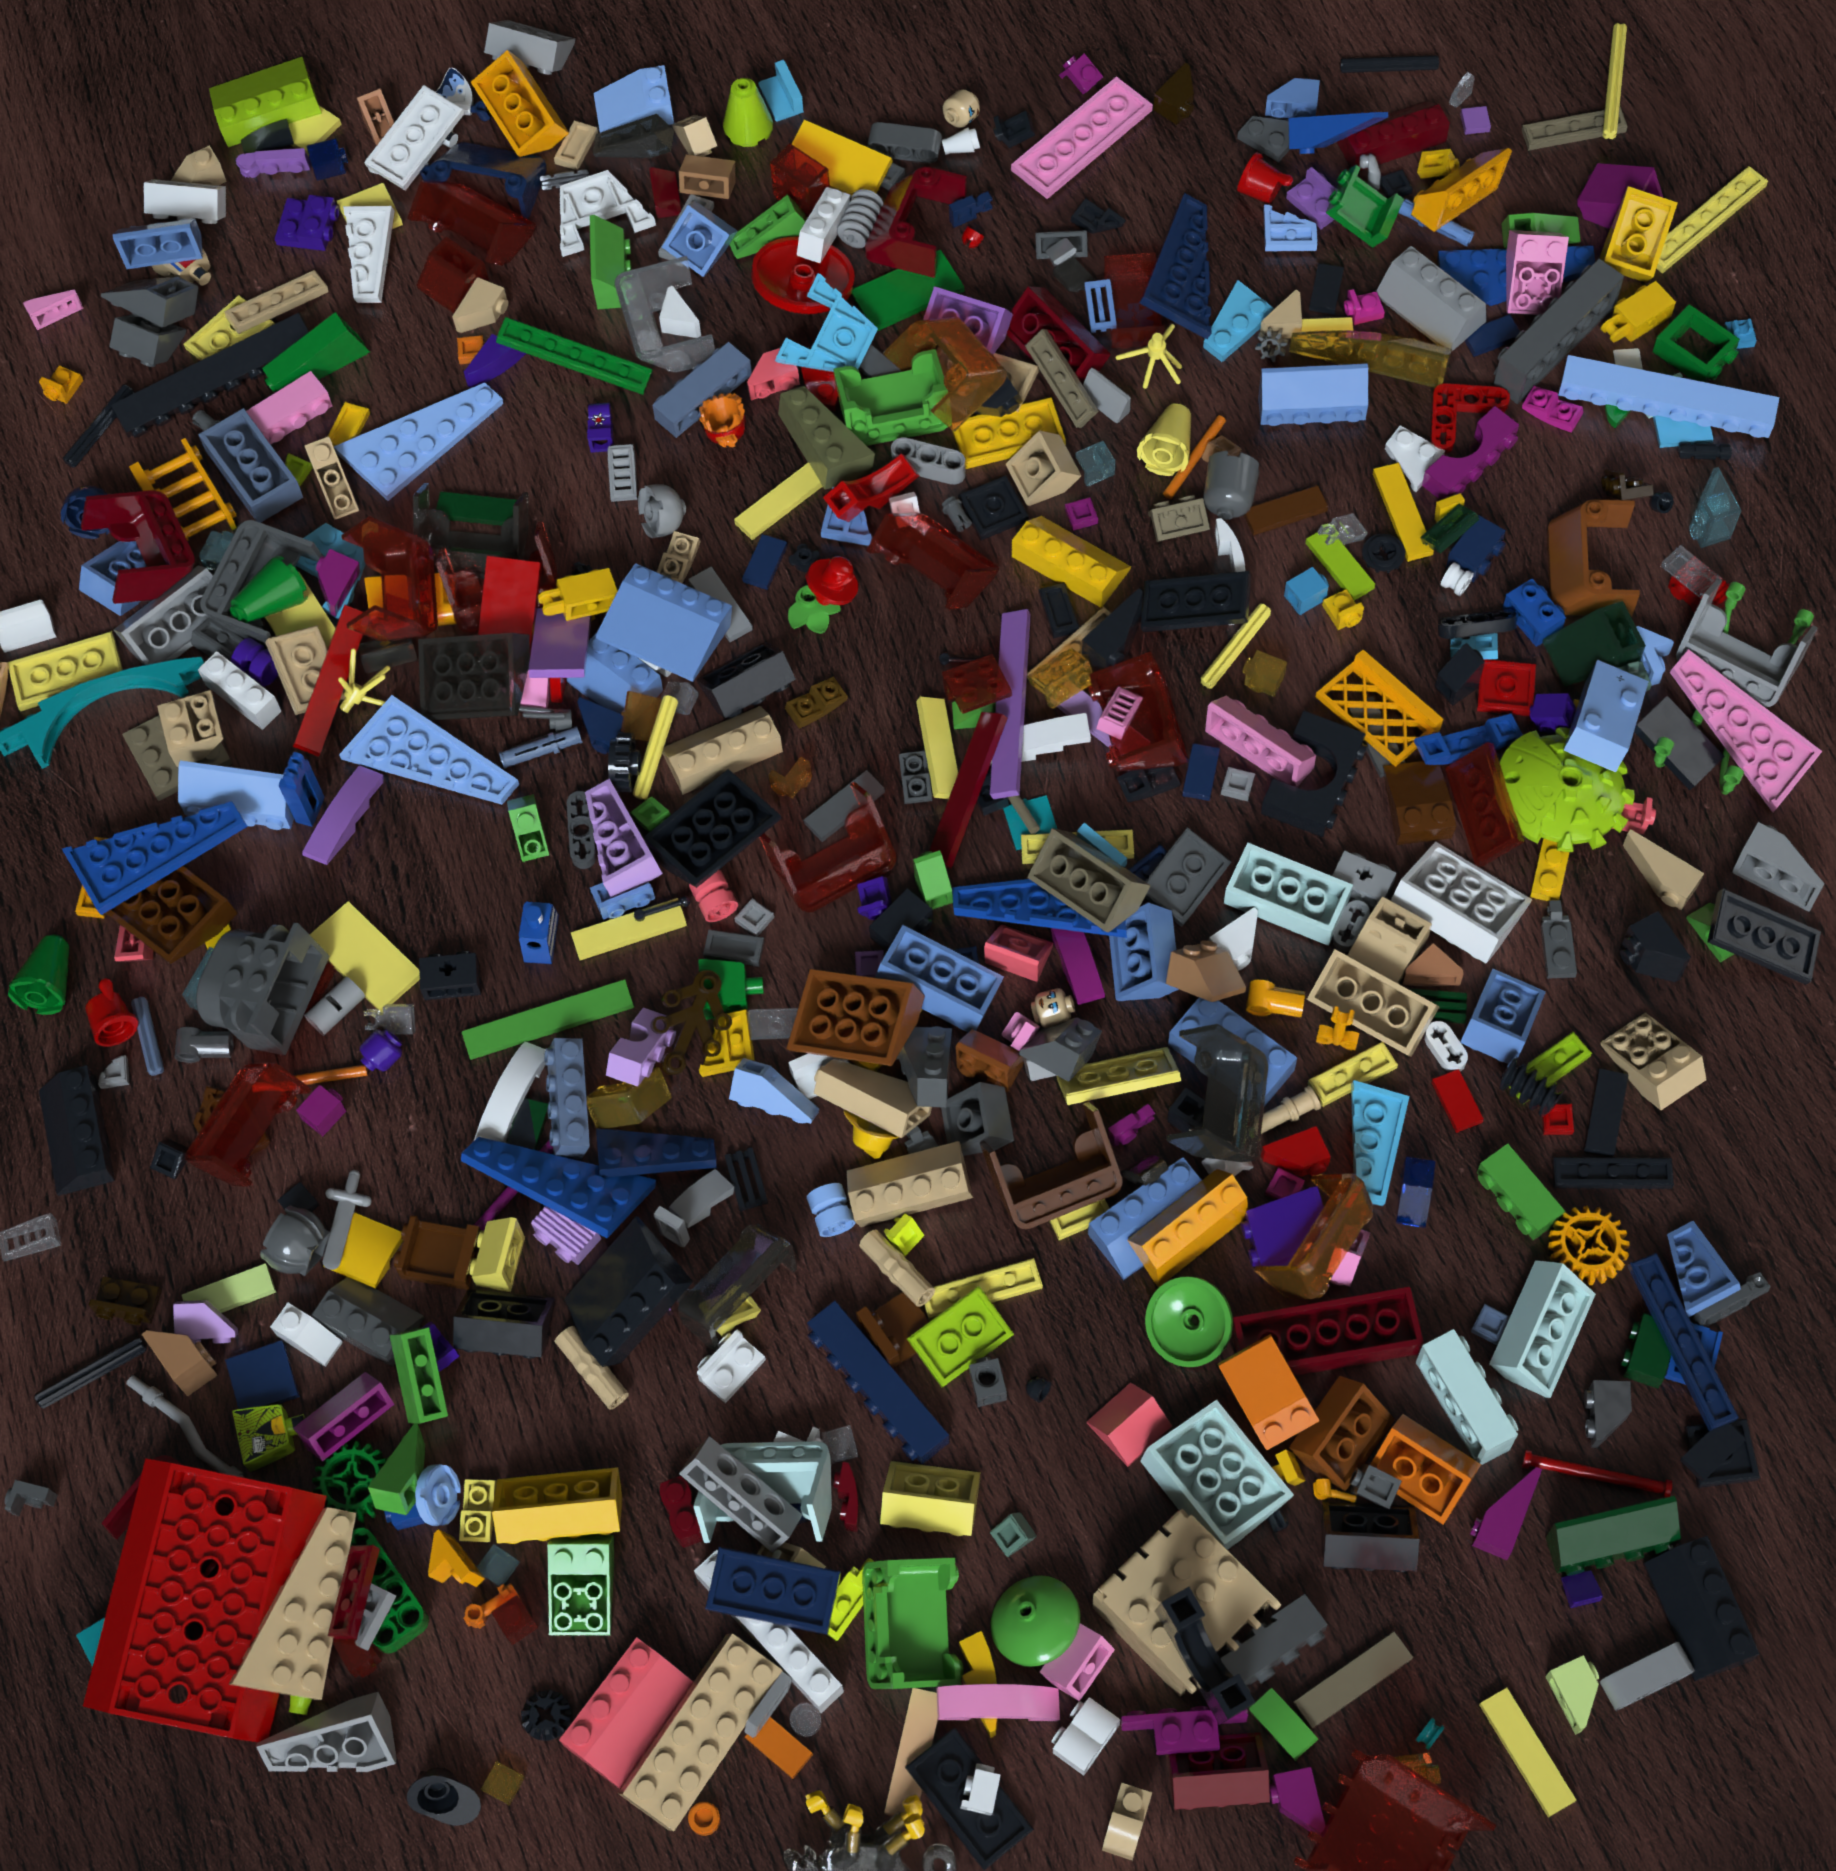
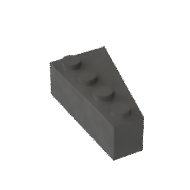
M1306 1594L1274 1614L1270 1618L1272 1622L1268 1625L1263 1622L1257 1630L1253 1628L1245 1636L1247 1640L1243 1643L1240 1640H1235L1239 1646L1235 1652L1227 1646L1220 1654V1659L1233 1676L1240 1674L1247 1688L1257 1680L1263 1683L1276 1673L1273 1668L1283 1662L1285 1665L1293 1662L1301 1655L1298 1650L1308 1644L1310 1647H1313L1325 1638L1323 1632L1326 1631L1328 1624Z

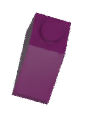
M329 549L326 556L320 557L316 570L318 571L319 583L331 615L336 617L360 574V567L358 561Z
M1311 1767L1273 1775L1272 1784L1269 1785L1272 1804L1277 1803L1279 1812L1317 1837L1324 1836L1327 1830Z

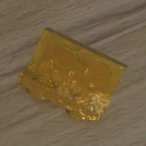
M1073 648L1062 652L1058 657L1038 667L1036 671L1027 676L1030 684L1044 694L1048 706L1052 709L1095 682L1089 660Z

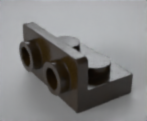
M1610 468L1604 469L1601 485L1603 491L1606 492V496L1619 500H1628L1654 495L1653 485L1643 482V479H1635V476L1625 477L1624 472Z
M103 1277L96 1300L90 1299L88 1305L96 1313L95 1316L105 1320H113V1317L124 1318L123 1321L132 1325H141V1322L152 1324L162 1290L157 1286Z

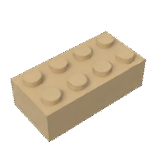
M1334 949L1307 998L1310 1002L1332 1013L1335 1006L1339 1007V1011L1343 1013H1349L1350 1009L1354 1010L1355 1014L1352 1025L1412 1057L1439 1009L1438 1005Z

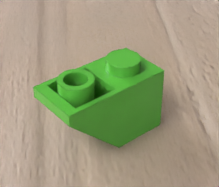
M534 794L507 801L508 812L522 862L548 856L549 851Z
M941 851L925 852L919 855L918 858L913 859L915 884L922 901L930 906L932 910L953 903L952 888Z

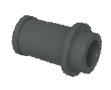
M204 410L197 411L192 418L194 420L192 423L203 431L221 422L220 420H214Z
M953 496L942 503V511L944 514H948L956 530L962 532L964 531L962 526L964 525L967 529L971 526L972 522L961 507V500Z

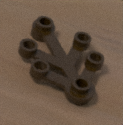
M704 970L696 974L693 984L679 990L666 991L662 995V1003L668 1008L677 1006L680 1000L696 995L691 1007L666 1017H655L651 1021V1029L656 1034L665 1033L669 1027L685 1021L673 1052L665 1054L661 1060V1068L668 1075L680 1074L685 1069L686 1060L684 1054L695 1028H697L702 1041V1052L705 1056L714 1057L721 1052V1045L717 1040L713 1039L703 1013L706 1001L714 1016L713 1026L719 1031L729 1029L732 1025V1019L728 1014L724 1013L717 995L721 990L720 977L711 970ZM705 979H709L712 983V987L709 990L703 985ZM669 993L675 996V1002L673 1004H670L667 1001V995ZM720 1017L726 1019L725 1027H721L718 1024ZM657 1020L664 1022L663 1030L656 1028ZM709 1043H713L716 1047V1051L713 1054L707 1049ZM672 1058L679 1060L678 1068L671 1066Z

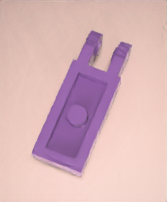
M304 148L255 151V153L240 154L236 158V164L245 178H254L260 173L270 175L289 171L299 173L310 170L311 162Z

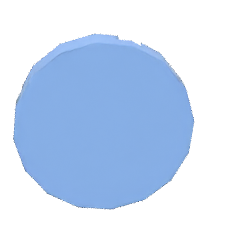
M435 1464L427 1466L421 1472L417 1481L415 1491L416 1506L420 1517L431 1526L449 1524L455 1518L460 1507V1501H457V1493H461V1486L456 1473L447 1465Z

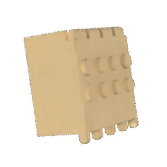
M1183 1509L1177 1511L1162 1526L1169 1536L1166 1537L1158 1530L1140 1547L1148 1557L1144 1559L1138 1552H1135L1118 1569L1125 1579L1122 1581L1113 1573L1093 1594L1092 1608L1180 1698L1185 1694L1186 1689L1193 1694L1197 1688L1189 1680L1192 1677L1155 1613L1156 1608L1161 1602L1190 1587L1205 1613L1202 1623L1216 1652L1225 1644L1235 1652L1239 1646L1232 1637L1247 1622L1257 1630L1261 1626V1623L1254 1617L1258 1611L1264 1615L1268 1611L1269 1605L1275 1610L1281 1606L1280 1602L1192 1514L1189 1516Z

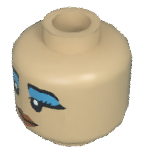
M958 90L945 100L943 104L945 119L951 125L958 128L968 125L980 112L978 98L967 90Z
M1056 988L1038 993L1035 1001L1031 1002V1009L1036 1024H1041L1044 1028H1048L1071 1019V1013L1075 1012V1005L1071 995L1066 996L1062 989Z

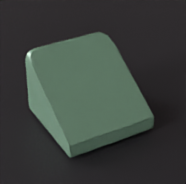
M1020 1512L1010 1514L990 1531V1534L1006 1557L1011 1556L1037 1537Z

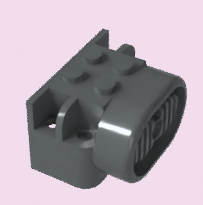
M293 923L290 932L279 924H273L263 934L241 929L230 930L216 943L199 980L196 993L198 1012L207 1024L228 1029L246 1047L286 1056L329 959V955L299 923Z

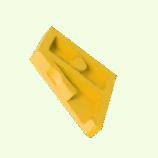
M746 1009L727 1013L732 1019V1025L729 1029L719 1031L714 1027L713 1039L720 1043L721 1052L714 1057L706 1056L704 1064L700 1065L699 1073L702 1077L734 1071L743 1058L755 1061L749 1013ZM720 1017L718 1024L721 1027H725L726 1019ZM709 1043L707 1049L713 1054L716 1051V1047L713 1043Z

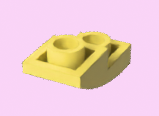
M465 1479L459 1541L491 1542L493 1529L492 1509L497 1480Z

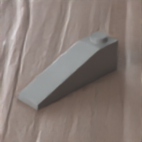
M379 1692L348 1700L260 1741L256 1746L268 1771L306 1772L308 1768H327V1772H338V1768H356V1772H369L394 1765L397 1761L391 1717Z

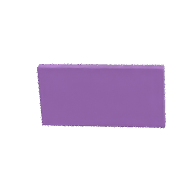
M537 608L528 669L529 678L585 677L592 615L566 621L563 613L546 616L543 614L542 608Z

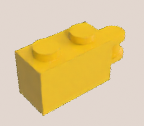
M1657 281L1648 286L1644 285L1634 295L1627 299L1622 298L1615 304L1612 318L1601 326V330L1603 333L1607 332L1610 335V340L1613 343L1623 337L1632 342L1671 318L1676 301Z
M609 568L596 569L588 573L575 576L568 575L557 579V589L540 593L538 600L539 603L543 604L542 611L544 615L551 616L563 613L565 620L569 621L608 612L618 590Z

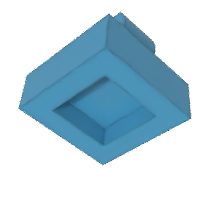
M1751 319L1725 322L1723 328L1740 339L1737 349L1755 347L1757 340Z

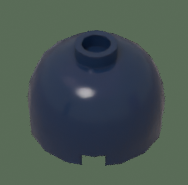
M90 485L75 488L68 493L62 504L61 521L63 524L65 521L72 534L82 538L96 539L99 538L98 534H104L105 532H107V535L110 532L108 528L82 531L81 522L86 496L107 495L108 493L99 487Z

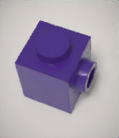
M1568 693L1536 694L1534 705L1530 707V719L1534 722L1539 732L1552 734L1559 727L1571 728L1576 706Z

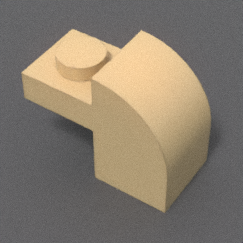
M1121 1783L1102 1851L1133 1861L1152 1792Z

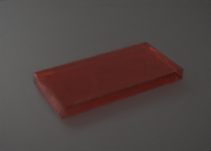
M1487 742L1445 768L1475 866L1483 867L1525 842L1493 743Z

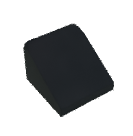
M170 1139L160 1141L150 1168L172 1179H177L189 1159L192 1149Z

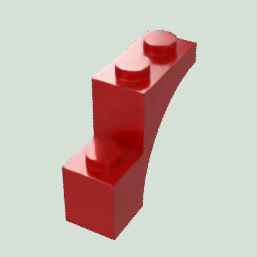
M900 454L890 463L868 476L853 481L843 480L823 498L837 518L850 522L869 505L881 509L889 502V498L895 497L920 475L906 456Z

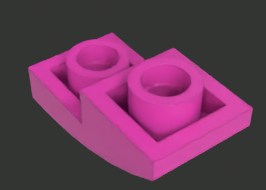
M1533 386L1522 404V409L1536 418L1571 433L1583 415L1582 406L1558 400L1557 392Z

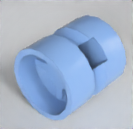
M826 1184L814 1189L807 1195L811 1212L817 1215L815 1222L820 1236H835L848 1231L856 1224L851 1209L845 1205L847 1197L842 1184Z

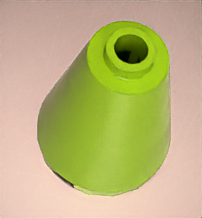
M748 78L737 79L731 85L723 122L725 135L730 138L732 143L742 147L758 145V142L764 138L767 140L773 131L772 116L756 84Z

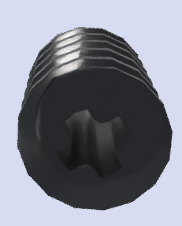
M1515 1056L1500 1077L1499 1089L1504 1091L1511 1086L1509 1092L1511 1097L1521 1093L1519 1102L1524 1104L1530 1100L1529 1109L1533 1111L1540 1106L1539 1116L1544 1117L1552 1111L1565 1089L1556 1093V1082L1547 1087L1548 1077L1546 1075L1537 1080L1538 1070L1534 1069L1530 1073H1526L1528 1063L1525 1062L1517 1067L1518 1057Z

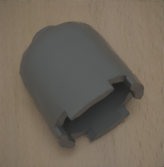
M1228 451L1212 454L1207 464L1203 490V500L1206 508L1223 520H1230L1246 514L1254 500L1260 473L1258 469L1259 462L1244 453H1240L1239 457L1228 456Z

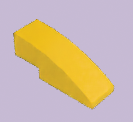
M982 1631L960 1641V1650L971 1670L962 1675L963 1684H997L992 1657ZM981 1718L989 1737L996 1736L998 1718Z

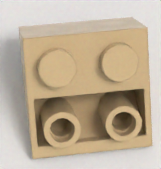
M211 690L157 706L168 752L176 767H179L180 760L188 762L203 760L224 739Z

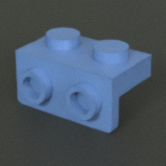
M603 882L590 887L603 920L617 918L625 911L634 907H644L655 899L653 888L649 882L613 898L609 895Z

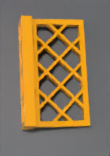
M1364 650L1355 656L1354 661L1316 692L1315 696L1350 728L1365 733V741L1395 767L1417 749L1414 740L1418 737H1407V726L1418 727L1423 732L1419 736L1422 737L1440 732L1444 720ZM1354 672L1362 679V685L1347 684V676ZM1331 690L1343 691V701L1332 700L1326 694ZM1347 691H1362V701H1347ZM1366 692L1379 693L1382 696V702L1367 701ZM1347 708H1363V718H1352L1348 714ZM1367 708L1382 709V719L1367 718ZM1386 709H1397L1402 713V719H1387ZM1368 725L1383 726V736L1372 735L1368 732ZM1387 726H1402L1403 736H1387ZM1388 743H1403V751L1396 756L1388 749Z

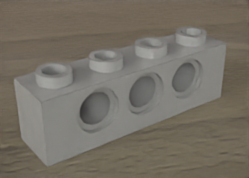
M710 1436L693 1451L679 1473L772 1553L791 1536L802 1517L799 1511Z

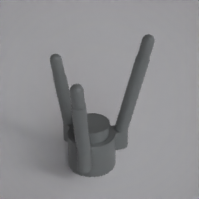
M515 707L516 711L524 712L522 715L525 718L549 719L550 729H555L553 734L572 729L571 709ZM547 734V735H544V736H541V737H538V738H535V739H532V740H529V741H526V742H523V743H521V744L512 746L511 749H512V748H515V747H518V746H521V745L526 744V743H530V742H533V741H536V740H539V739L548 737V734Z

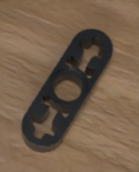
M1496 610L1444 617L1438 620V635L1441 638L1454 639L1512 631L1517 627L1516 612L1512 610Z

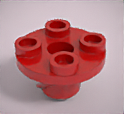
M841 556L815 561L805 575L808 587L816 596V600L824 606L829 604H848L852 602L858 592V582L853 574V565L848 559Z

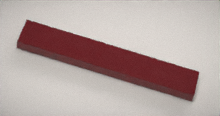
M981 712L929 851L931 852L941 851L946 868H952L1008 719L1001 713Z

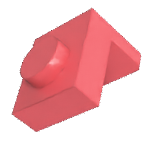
M1646 797L1643 804L1633 802V805L1625 804L1621 815L1628 819V822L1622 831L1629 832L1631 829L1638 834H1644L1648 825H1653L1656 816V809L1652 808L1653 798Z

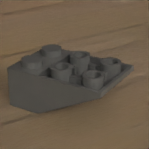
M178 276L134 280L101 293V297L110 301L114 306L130 311L134 316L142 317L152 322L154 326L166 327L195 314L198 286Z

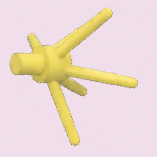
M1171 324L1163 335L1160 333L1153 334L1147 346L1116 356L1117 360L1148 353L1150 360L1144 378V389L1148 387L1155 360L1159 359L1162 360L1176 384L1181 383L1168 359L1178 369H1181L1182 365L1166 350L1165 340L1175 328L1174 324Z
M352 648L348 675L349 684L342 677L338 678V681L345 689L343 694L346 697L339 706L340 709L349 713L353 705H359L361 701L382 706L386 701L365 695L370 689L385 679L386 676L384 674L390 670V666H385L368 682L360 686L355 683L356 649Z

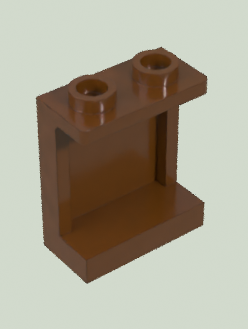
M411 1215L409 1223H405L402 1229L401 1239L403 1240L401 1251L396 1252L394 1268H396L401 1279L468 1290L472 1282L470 1265L472 1259L478 1256L480 1248L477 1247V1240L481 1229L479 1226L467 1224V1228L463 1229L423 1222L417 1216Z

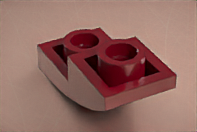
M842 1462L841 1471L836 1470L833 1489H838L839 1499L848 1500V1502L842 1503L840 1520L845 1521L844 1524L847 1531L858 1532L859 1498L856 1483L849 1463Z

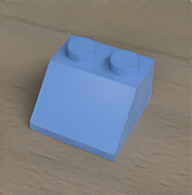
M696 201L687 205L662 248L696 273L705 277L726 251L738 231Z

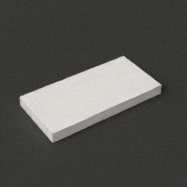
M423 85L365 160L366 167L406 191L465 114L464 110Z

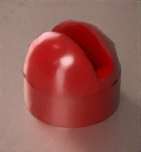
M967 226L962 235V242L966 245L971 241L969 248H975L982 242L984 236Z

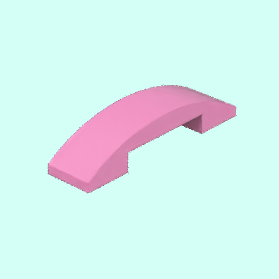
M1015 1684L937 1687L938 1720L1008 1718L1028 1719V1721H1060L1059 1689Z

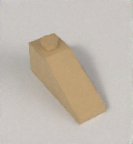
M1630 829L1623 844L1624 848L1655 894L1668 906L1682 910L1699 886L1704 873Z

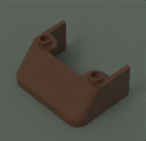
M1089 1101L1082 1102L1091 1129L1081 1132L1076 1136L1073 1143L1076 1159L1024 1179L1020 1169L1012 1163L1000 1165L995 1151L985 1141L979 1143L993 1183L1010 1218L1019 1228H1033L1113 1196L1121 1189L1122 1176L1099 1110Z

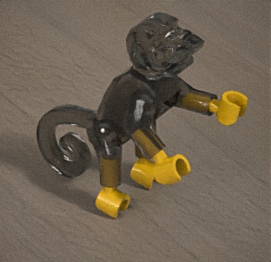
M817 1790L806 1795V1805L811 1813L822 1810L821 1817L831 1828L830 1838L820 1855L816 1854L807 1845L803 1848L804 1856L792 1848L785 1850L784 1860L788 1866L787 1871H911L902 1862L901 1850L910 1843L909 1839H918L923 1836L925 1831L924 1822L921 1818L923 1811L922 1803L918 1795L913 1794L902 1801L905 1811L902 1813L896 1812L876 1829L875 1834H864L859 1829L863 1823V1810L861 1807L848 1804L842 1817L833 1806H828L822 1791ZM906 1826L907 1830L902 1832L901 1829ZM935 1844L925 1850L922 1857L924 1871H936L934 1865L936 1859H942L945 1862L944 1871H956L955 1854L948 1846Z

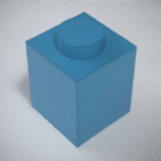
M1311 567L1286 582L1284 597L1297 613L1302 615L1327 598L1329 584L1324 575L1318 574Z

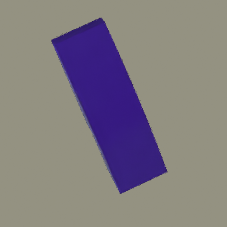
M491 334L464 371L467 386L473 388L494 379L517 363L526 353L496 343L497 336Z

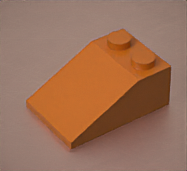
M1271 1334L1218 1363L1221 1372L1266 1451L1320 1421Z

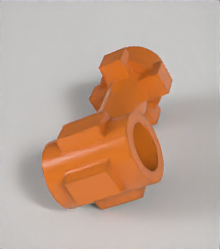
M509 1583L506 1586L502 1584L497 1588L499 1594L481 1606L477 1604L468 1605L465 1610V1617L463 1618L468 1627L472 1626L480 1629L485 1626L486 1616L505 1604L509 1608L516 1605L515 1601L520 1599L512 1584Z

